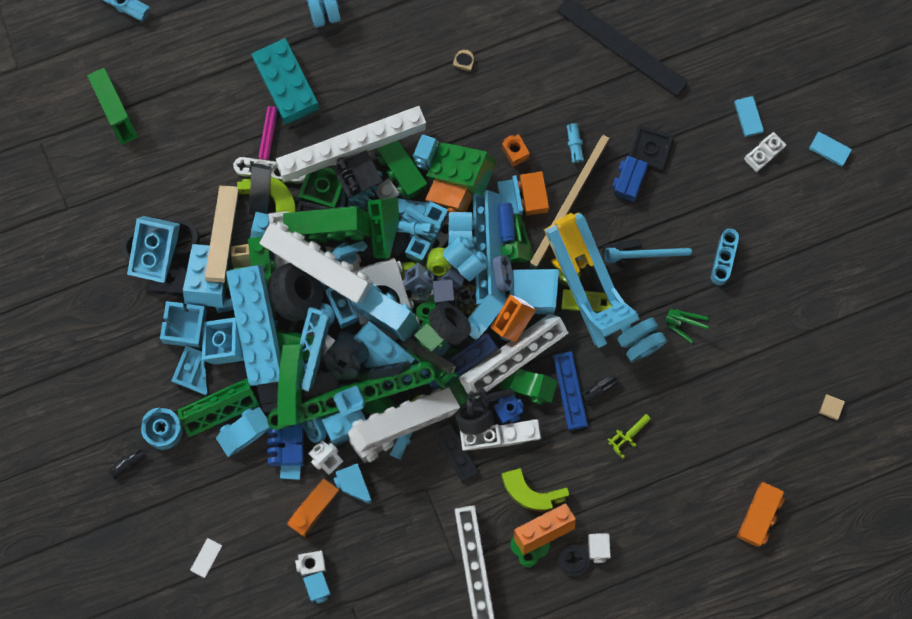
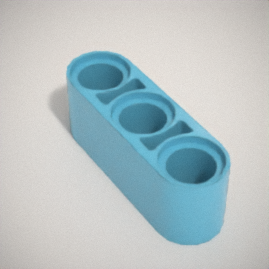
M734 229L725 230L719 239L711 273V280L715 285H724L730 277L739 235ZM725 236H731L734 242H726ZM720 254H727L729 260H722ZM718 271L723 272L724 275H725V278H724V279L718 278V277L716 276V272H718Z

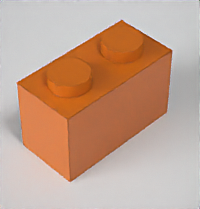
M543 172L520 175L517 182L519 193H522L523 199H521L522 209L525 210V215L548 213L549 205Z
M434 180L425 200L428 203L433 202L448 209L449 214V212H467L473 196L465 187Z
M510 295L491 328L502 337L517 342L536 309L525 300Z

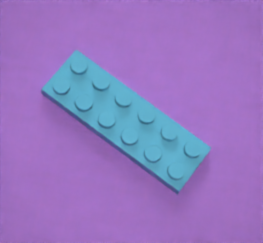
M263 265L226 271L248 382L250 386L278 382L281 354Z

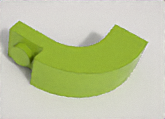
M271 176L270 197L276 203V212H296L294 199L289 189L280 180ZM243 179L242 182H237L239 194H250L251 179Z
M521 468L502 473L501 475L509 496L520 506L532 511H550L553 508L551 502L554 501L555 504L563 503L566 501L565 498L569 497L567 488L544 494L532 491L524 481Z

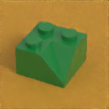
M325 167L306 174L298 199L299 201L334 209L338 207L343 187L334 170Z

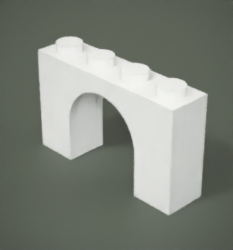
M394 257L354 270L358 273L361 271L369 275V280L374 282L375 286L385 285L391 287L396 291L400 305L404 303L411 309L414 308L412 298H407L406 291L409 289L404 286V280H402L400 275L403 272L400 261L396 262ZM381 328L384 332H386V333H387L390 337H392L394 340H397V339H398V338L395 337L394 335L390 334L389 332H387L386 330H384L383 328Z

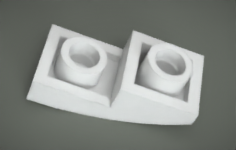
M773 132L746 155L744 160L758 172L786 144Z

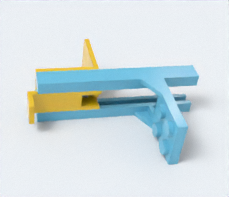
M579 212L574 215L570 213L554 221V225L544 229L556 258L551 260V263L564 274L594 344L600 348L607 344L605 336L621 329L622 333L626 332L631 328L630 324L639 320L637 312L624 303L614 288L584 216ZM587 264L590 266L594 265L611 305L610 308L598 314L592 310L577 275L580 272L579 268L582 269Z

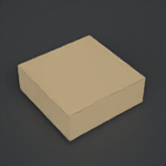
M826 394L819 413L838 420L845 401Z

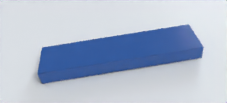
M572 351L555 354L553 359L568 431L585 428L588 425Z

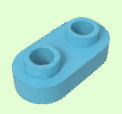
M310 406L311 410L316 411L313 406ZM320 417L301 422L311 442L318 443L325 440L326 429Z

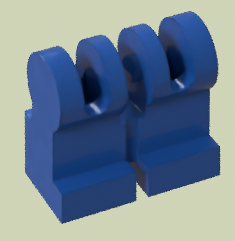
M294 425V427H285L278 430L270 428L267 431V435L276 438L268 439L267 444L270 446L285 445V448H269L267 453L277 456L268 458L267 464L270 466H305L303 426Z

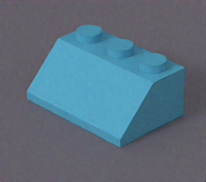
M370 319L353 338L359 343L361 341L364 342L368 348L369 357L365 364L367 368L408 361L410 365L415 359L405 348ZM390 380L385 381L388 386L393 383Z

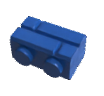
M627 156L626 161L622 160L618 169L621 172L620 177H615L612 188L615 189L614 195L635 202L648 163Z

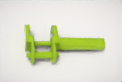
M645 414L625 436L622 434V431L616 430L617 434L612 439H607L609 441L608 444H612L614 446L613 450L624 459L625 456L621 454L619 447L626 441L633 447H636L637 445L633 443L632 438L651 418ZM621 437L623 440L616 445L614 442Z

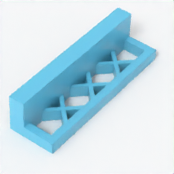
M312 307L308 309L300 340L303 352L306 350L310 352L308 363L305 364L303 360L305 375L301 389L306 391L314 387L332 318V313ZM313 313L320 315L316 327L311 320ZM314 331V341L310 345L306 339L307 334Z

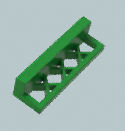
M248 378L178 409V416L186 433L191 437L260 404L252 390V386L248 382ZM248 396L253 400V402L248 404L241 403L242 399ZM228 405L235 406L231 412L223 411L224 407ZM210 413L217 414L213 420L205 419ZM193 421L199 422L198 427L191 430L187 425Z

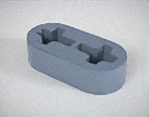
M507 255L497 256L493 259L496 286L500 292L510 291L514 286L510 259Z

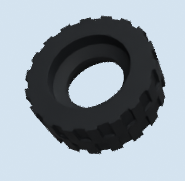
M439 303L428 315L430 325L444 341L452 345L460 344L471 333L467 317L451 303Z

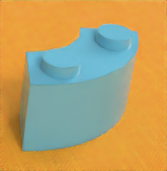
M260 407L254 410L251 408L247 409L232 425L227 424L220 429L216 439L228 457L247 447L270 429L267 422L268 419Z

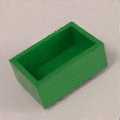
M440 142L426 176L433 182L438 180L465 187L470 193L483 196L497 161L486 151Z

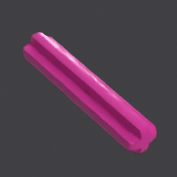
M269 106L267 108L259 151L260 160L268 161L270 157L278 112L276 107Z

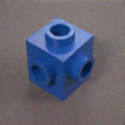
M514 395L499 399V403L493 406V410L502 425L511 422V424L515 423L523 415L522 409L524 405L520 398L516 399Z

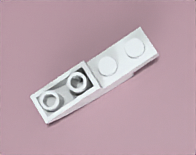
M538 419L500 426L493 425L487 431L476 435H467L460 431L463 451L510 446L541 439Z

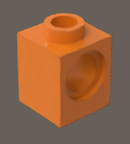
M519 134L516 136L510 135L503 140L502 150L512 167L529 159L530 153ZM517 146L520 150L512 152L510 147Z

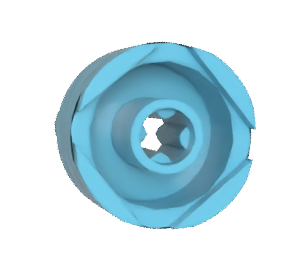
M154 408L143 417L141 433L151 446L165 450L174 447L180 441L183 435V426L178 416L170 409ZM161 425L165 428L164 432L160 431L159 427Z

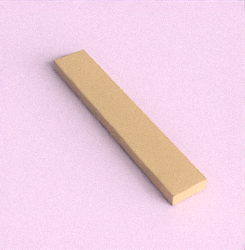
M219 186L205 281L225 283L239 193L237 187Z

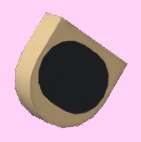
M468 50L459 51L455 56L453 67L471 72L474 62L473 54Z

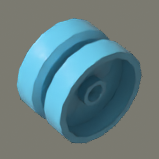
M307 0L315 28L325 26V13L330 23L341 21L337 0Z
M649 318L633 326L617 338L622 348L632 346L626 353L630 362L638 361L652 354L667 343V339L662 332L654 333L658 328L654 318Z

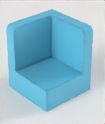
M358 386L335 394L334 397L341 416L360 410L365 405Z

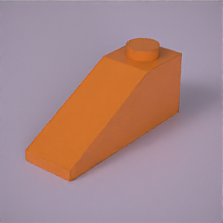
M323 478L297 509L287 525L305 537L336 496L339 489Z

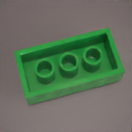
M357 206L283 213V224L289 227L288 230L290 232L302 234L307 242L312 241L316 244H326L327 241L334 240V242L340 243L345 242V239L362 241L364 237H370L369 214Z

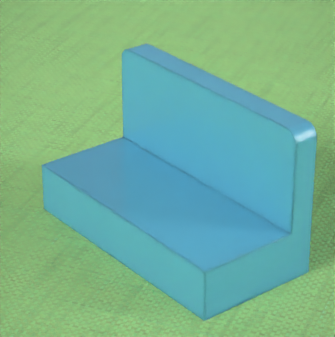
M512 176V180L497 182L498 193L502 195V203H512L514 214L522 216L523 209L517 176Z

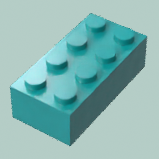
M286 38L252 53L253 61L285 125L319 110L318 102Z

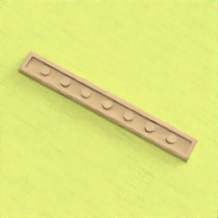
M605 135L600 138L554 221L568 215L608 144L609 138ZM546 235L530 262V268L533 270L538 268L550 246Z

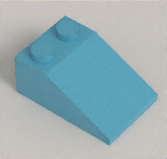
M147 216L137 218L127 275L165 283L177 244L180 224Z

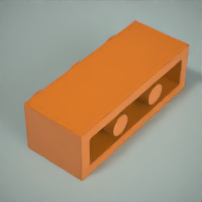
M764 482L760 483L737 538L757 547L761 546L762 543L765 544L769 537V533H767L768 528L773 526L777 519V515L774 514L777 508L780 509L785 500L782 497L784 491Z
M565 503L514 529V540L523 555L574 530L576 519Z

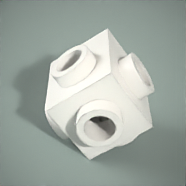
M323 440L308 453L313 458L311 463L318 470L322 468L328 474L343 462L337 455L339 452L332 443L327 445Z

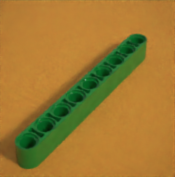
M422 362L410 366L408 370L399 375L364 380L303 399L302 404H298L301 414L299 416V423L339 411L337 405L329 404L328 399L334 398L335 394L358 386L366 403L430 383L435 376V367L430 362ZM429 369L431 374L423 376L421 370ZM408 374L413 379L410 382H405L402 377ZM386 380H390L394 386L387 388L383 383ZM371 386L375 389V392L367 393L365 388ZM317 404L319 406V410L313 411L310 409L309 405ZM278 407L272 409L267 420L270 428L278 430L291 426L278 425V422L272 419V416L278 415Z

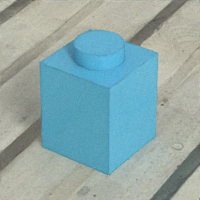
M322 571L303 578L312 602L316 601L319 604L328 600L327 596L331 594Z

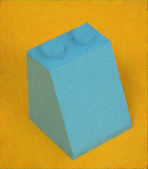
M512 270L514 286L510 290V294H506V301L510 295H513L536 309L534 314L548 315L551 313L554 315L559 270Z
M361 409L345 416H341L340 411L320 416L335 447L349 441L348 432L352 429L353 423L361 419L366 421Z

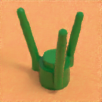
M514 214L515 233H517L518 241L522 242V231L525 242H529L524 222H522V216ZM530 245V255L532 259L534 257V254Z
M670 308L665 320L669 324L668 328L677 332L690 343L694 341L678 329L676 325L680 326L682 321L700 328L709 329V326L684 316L706 321L709 320L708 317Z

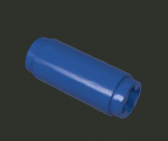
M512 203L499 204L498 215L502 243L515 241L516 234Z

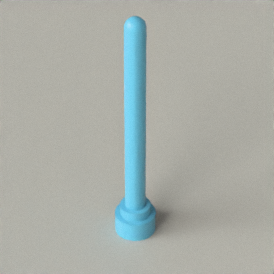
M606 248L604 257L606 263H616L620 259L689 256L692 254V249L619 251L616 248Z

